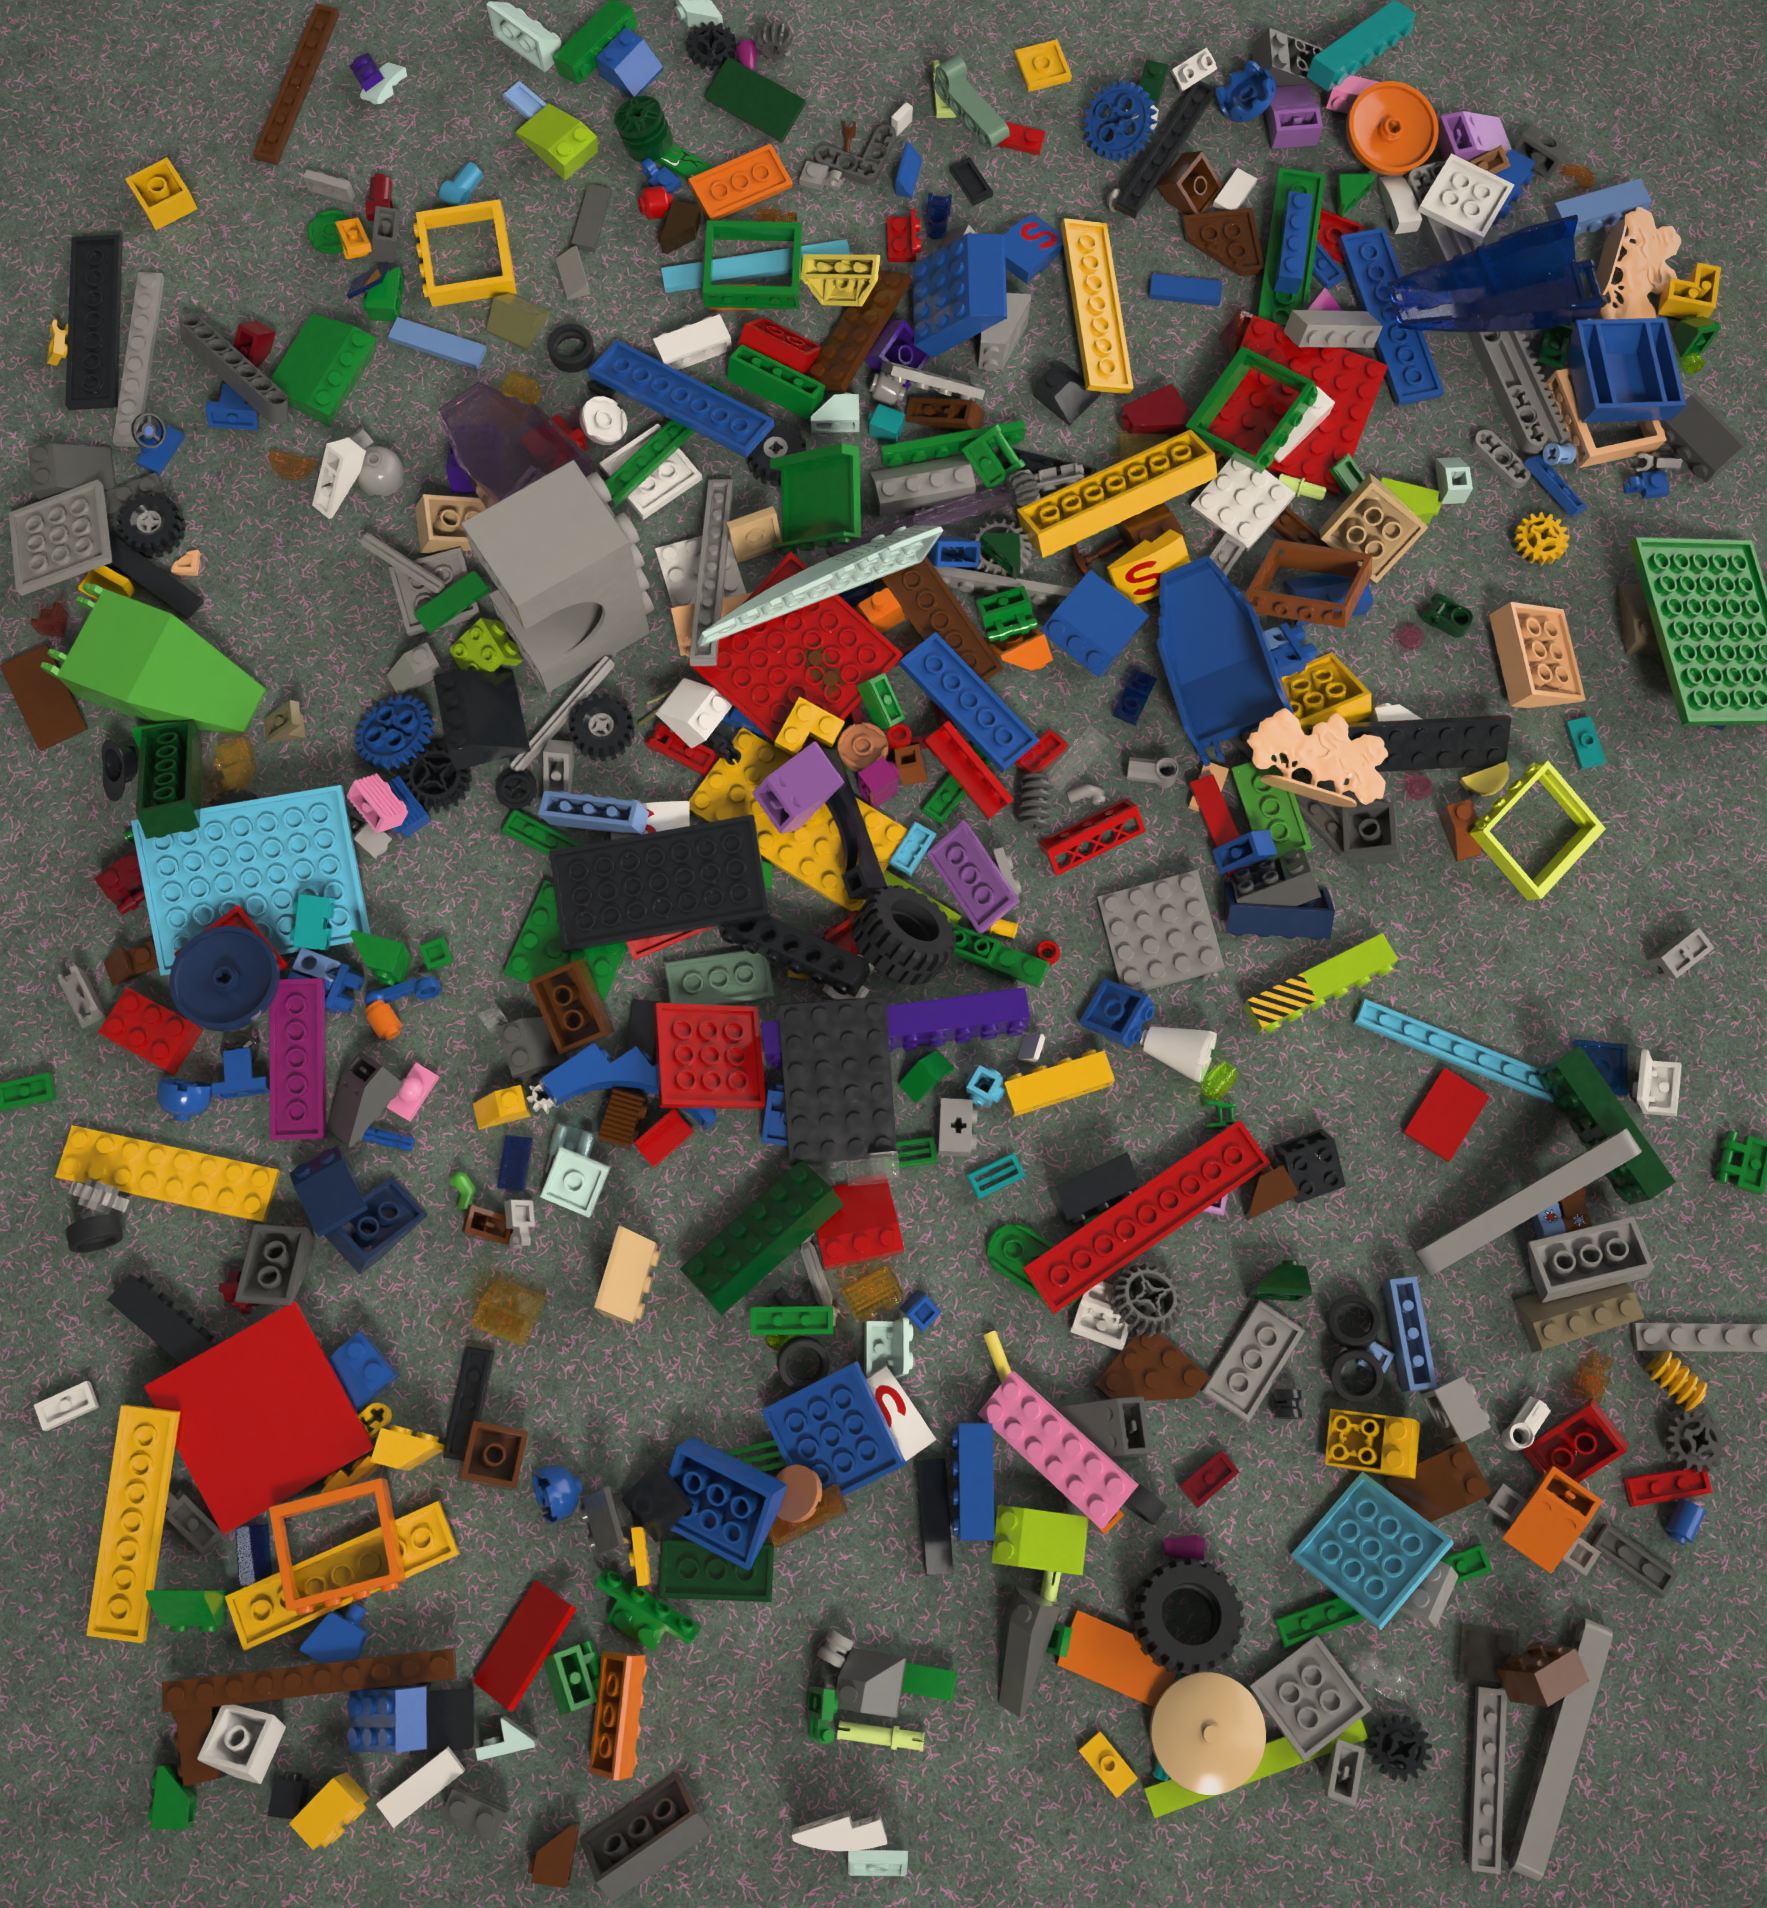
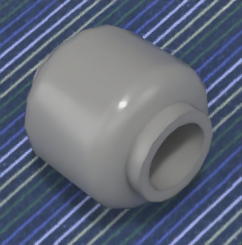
M881 371L879 374L875 373L869 391L872 392V398L888 406H893L897 400L902 401L906 391V387L902 386L903 383L886 377L887 373Z

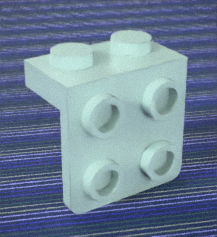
M900 1318L894 1322H864L865 1378L884 1365L888 1367L895 1378L907 1375L909 1369H912L913 1354L909 1352V1341H912L913 1326L909 1324L908 1318Z

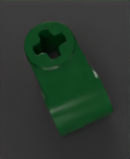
M1434 594L1429 608L1421 614L1422 620L1452 637L1460 638L1464 636L1472 623V612L1442 594ZM1455 620L1461 621L1463 625L1456 623Z

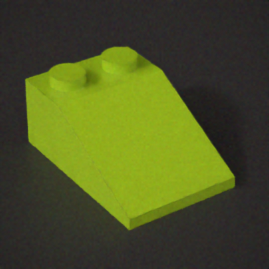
M549 103L515 131V134L564 180L568 179L598 153V137L580 120Z
M998 1505L991 1563L1083 1576L1089 1518Z

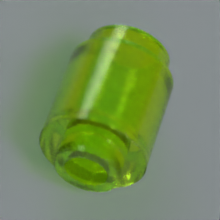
M1226 1061L1216 1064L1200 1083L1203 1088L1201 1092L1212 1101L1214 1099L1221 1100L1237 1082L1238 1071Z

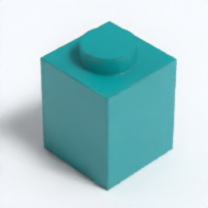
M878 404L875 412L871 411L867 419L869 436L890 444H896L905 427V414Z

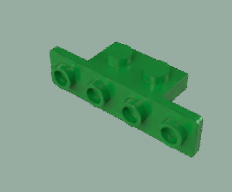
M605 1568L594 1583L596 1587L617 1599L606 1622L653 1652L666 1631L690 1645L701 1629L691 1618L681 1615L670 1608L667 1603L654 1598L646 1593L643 1588L635 1586L615 1571Z

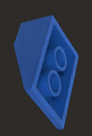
M360 1331L337 1349L328 1359L357 1412L400 1377L367 1334Z

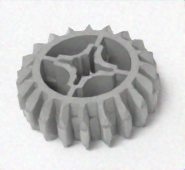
M995 518L992 520L991 525L984 521L982 528L976 526L974 533L969 535V539L979 542L984 533H1020L1021 567L1019 576L1021 577L1023 569L1029 567L1028 561L1032 557L1030 552L1032 544L1028 542V534H1023L1022 527L1015 529L1014 521L1010 525H1006L1005 519L1001 523H997ZM981 553L979 567H970V569L975 568L974 571L1012 577L990 557L989 562L985 560Z

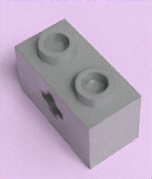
M941 1098L938 1156L970 1157L971 1150H976L977 1134H972V1124H977L978 1108H973V1100ZM956 1122L960 1123V1126L963 1128L961 1133H956L955 1128H951L955 1126Z

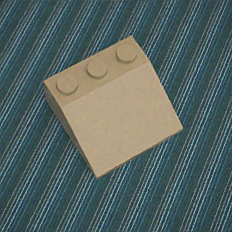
M1369 473L1324 523L1319 532L1321 540L1331 548L1373 554L1372 575L1370 579L1377 583L1428 529V526L1388 487Z
M618 1226L594 1308L603 1317L635 1325L637 1319H642L645 1309L642 1299L644 1293L650 1292L653 1277H649L652 1266L657 1267L661 1251L657 1250L658 1245L655 1242L621 1226Z

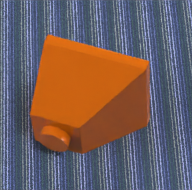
M1037 628L1031 629L1029 633L1023 635L1018 633L1008 636L1007 640L999 641L998 639L989 642L988 638L984 640L993 654L1001 660L1031 671L1041 669L1046 663L1053 660L1045 634Z

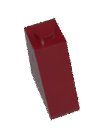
M1172 383L1122 406L1118 421L1121 429L1127 431L1131 438L1177 436L1188 431L1186 424L1191 419L1192 414Z

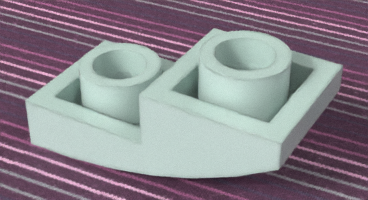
M389 62L383 65L379 70L385 79L367 92L362 89L360 93L361 99L370 101L373 104L384 103L387 98L394 95L392 86L397 85L400 80L407 77L405 67Z

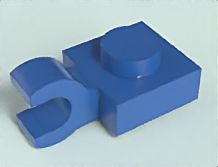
M648 157L641 163L644 167L642 173L650 179L648 181L649 187L663 186L667 194H673L682 186L681 180L665 166L659 171L655 163Z
M1664 471L1642 472L1639 476L1629 477V483L1623 484L1625 494L1641 492L1643 499L1667 497L1670 493Z

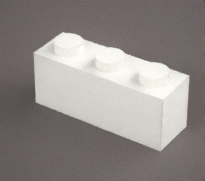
M720 314L706 317L692 325H684L678 330L663 333L653 339L655 353L659 361L676 370L732 350L731 337Z

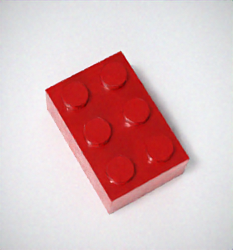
M127 987L97 1033L175 1076L203 1030L191 1021Z

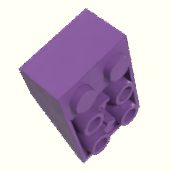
M1308 85L1276 87L1273 101L1265 110L1272 149L1318 145L1323 124L1320 108Z
M1460 111L1442 115L1439 118L1437 145L1444 162L1448 160L1451 154L1470 162L1502 145L1506 156L1512 149L1499 117Z
M813 742L767 776L752 794L781 834L799 830L842 786L844 781L817 742Z

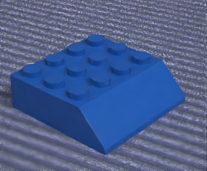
M967 233L913 264L914 346L934 358L1007 319L1005 239L1002 234Z
M1667 318L1576 320L1574 322L1568 361L1582 423L1672 420L1686 406Z

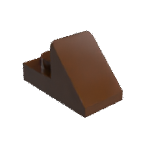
M152 940L128 951L119 946L104 962L113 987L159 968L155 945Z

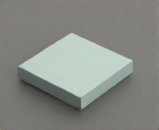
M561 1146L540 1197L586 1217H591L611 1167Z
M848 1851V1875L905 1876L907 1874L908 1851Z

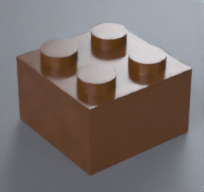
M472 1421L468 1425L456 1480L510 1491L516 1489L528 1432Z
M1542 1642L1533 1643L1527 1646L1526 1652L1506 1659V1664L1497 1669L1510 1702L1549 1707L1589 1682L1576 1648L1563 1647L1561 1644L1543 1645Z

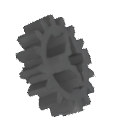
M1693 1411L1690 1413V1416L1687 1412L1679 1415L1680 1419L1675 1417L1670 1421L1673 1426L1665 1428L1670 1437L1663 1439V1441L1671 1445V1448L1666 1453L1675 1454L1674 1464L1681 1461L1683 1462V1470L1686 1471L1692 1466L1694 1473L1701 1472L1702 1468L1705 1472L1713 1470L1712 1465L1717 1467L1722 1464L1719 1458L1727 1456L1722 1447L1729 1445V1442L1721 1439V1436L1726 1431L1717 1430L1718 1420L1711 1423L1709 1422V1414L1706 1413L1699 1418L1698 1411ZM1687 1424H1695L1692 1430L1688 1428L1683 1429ZM1701 1454L1704 1456L1709 1455L1705 1460H1697Z

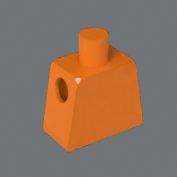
M884 588L874 593L871 597L860 602L856 608V612L881 634L905 620L903 610L889 588Z

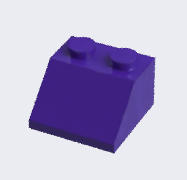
M902 319L887 321L864 361L874 373L879 374L882 371L883 360L921 370L930 356L914 346V331ZM906 380V384L902 385L906 387V390H908V388L911 385L909 383L910 380Z

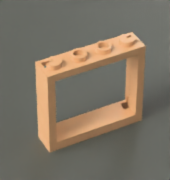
M1570 368L1556 370L1546 381L1548 382L1547 389L1552 391L1551 399L1556 400L1554 406L1559 407L1557 414L1563 415L1561 423L1567 424L1564 431L1571 433L1568 442L1572 443L1576 448L1575 460L1579 468L1633 457L1640 451L1646 453L1654 452L1667 440L1659 420L1638 421L1644 438L1596 448L1587 424L1581 421L1577 399L1570 383L1573 382Z

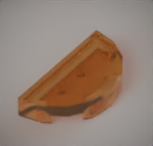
M274 450L269 451V461L272 469L279 477L286 480L306 478L314 472L318 465L316 460Z

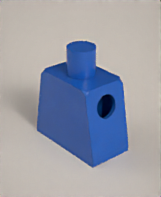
M939 536L926 556L932 565L936 567H979L981 542L959 536ZM959 549H965L963 556L960 555Z
M352 1601L345 1614L339 1611H331L299 1650L320 1663L359 1659L370 1630L359 1624L367 1609L361 1604Z

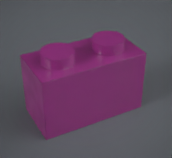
M882 757L858 773V792L869 806L876 809L897 794L899 784L898 769L892 762L888 763Z

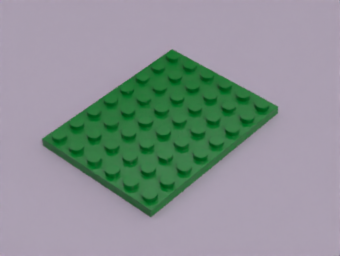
M1635 537L1629 543L1682 726L1767 725V587L1753 541Z

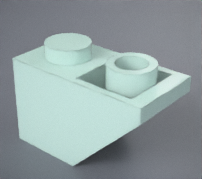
M1460 457L1436 458L1435 468L1441 504L1465 503L1473 490L1470 467Z

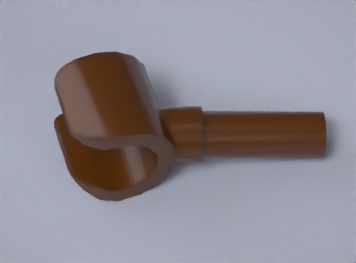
M843 121L844 151L850 153L851 140L856 135V122H853L852 127H846V121Z

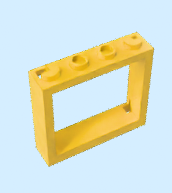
M500 199L416 212L417 223H413L416 238H420V243H416L419 258H423V263H419L422 278H426V283L422 284L424 296L429 297L432 307L492 298L506 293L517 294L505 217ZM494 219L503 276L435 286L427 229Z

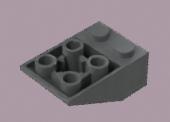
M1268 28L1252 44L1253 61L1262 69L1268 68L1276 82V87L1308 85L1309 89H1323L1307 78L1312 59L1323 51L1322 48L1272 28Z
M1304 848L1290 850L1283 856L1264 860L1257 866L1241 869L1230 876L1237 903L1298 906L1321 897Z
M359 1051L342 1072L327 1129L352 1148L356 1142L361 1140L371 1123L380 1117L386 1105L398 1095L400 1088L404 1084L383 1066Z
M1144 1397L1116 1398L1055 1408L1112 1461L1140 1459L1152 1453Z

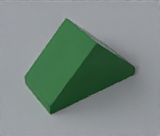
M1339 174L1334 188L1336 215L1343 217L1371 191L1375 180L1373 174Z
M936 1050L919 1060L898 1085L917 1104L950 1075L955 1068Z

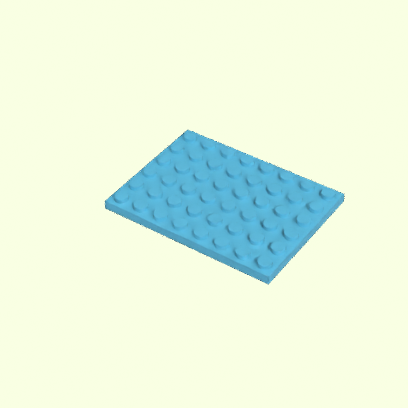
M343 785L200 809V828L190 832L168 834L162 838L153 837L146 839L139 820H131L160 976L170 974L176 958L175 952L237 905L244 910L280 955L299 952L301 947H293V940H290L291 926L295 925L296 914H293L294 899H298V894L336 897L334 917L329 918L327 928H332L330 946L354 942L350 936L351 930L370 934Z

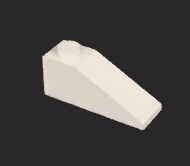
M1318 386L1316 387L1318 391L1316 402L1307 409L1301 423L1294 427L1289 434L1287 443L1280 447L1274 455V459L1278 463L1330 414L1335 402Z
M350 438L326 444L312 506L328 519L333 518L361 472L366 451Z

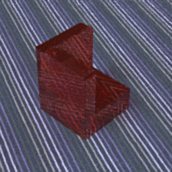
M54 602L52 609L41 608L39 619L31 618L30 624L39 635L65 637L69 613L60 603Z

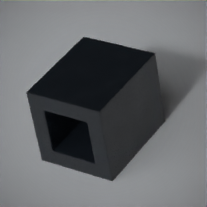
M285 1772L284 1776L275 1778L267 1816L294 1819L306 1805L310 1780L301 1779L302 1773Z

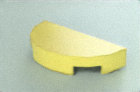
M1506 761L1461 778L1459 782L1467 791L1471 790L1474 793L1480 794V796L1493 795L1500 791L1508 780L1510 771L1508 763Z

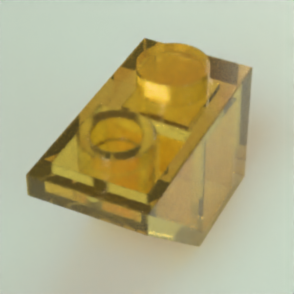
M242 736L214 747L217 756L213 757L218 771H222L225 778L221 779V782L227 794L232 789L237 793L240 789L246 790L258 767L249 743Z

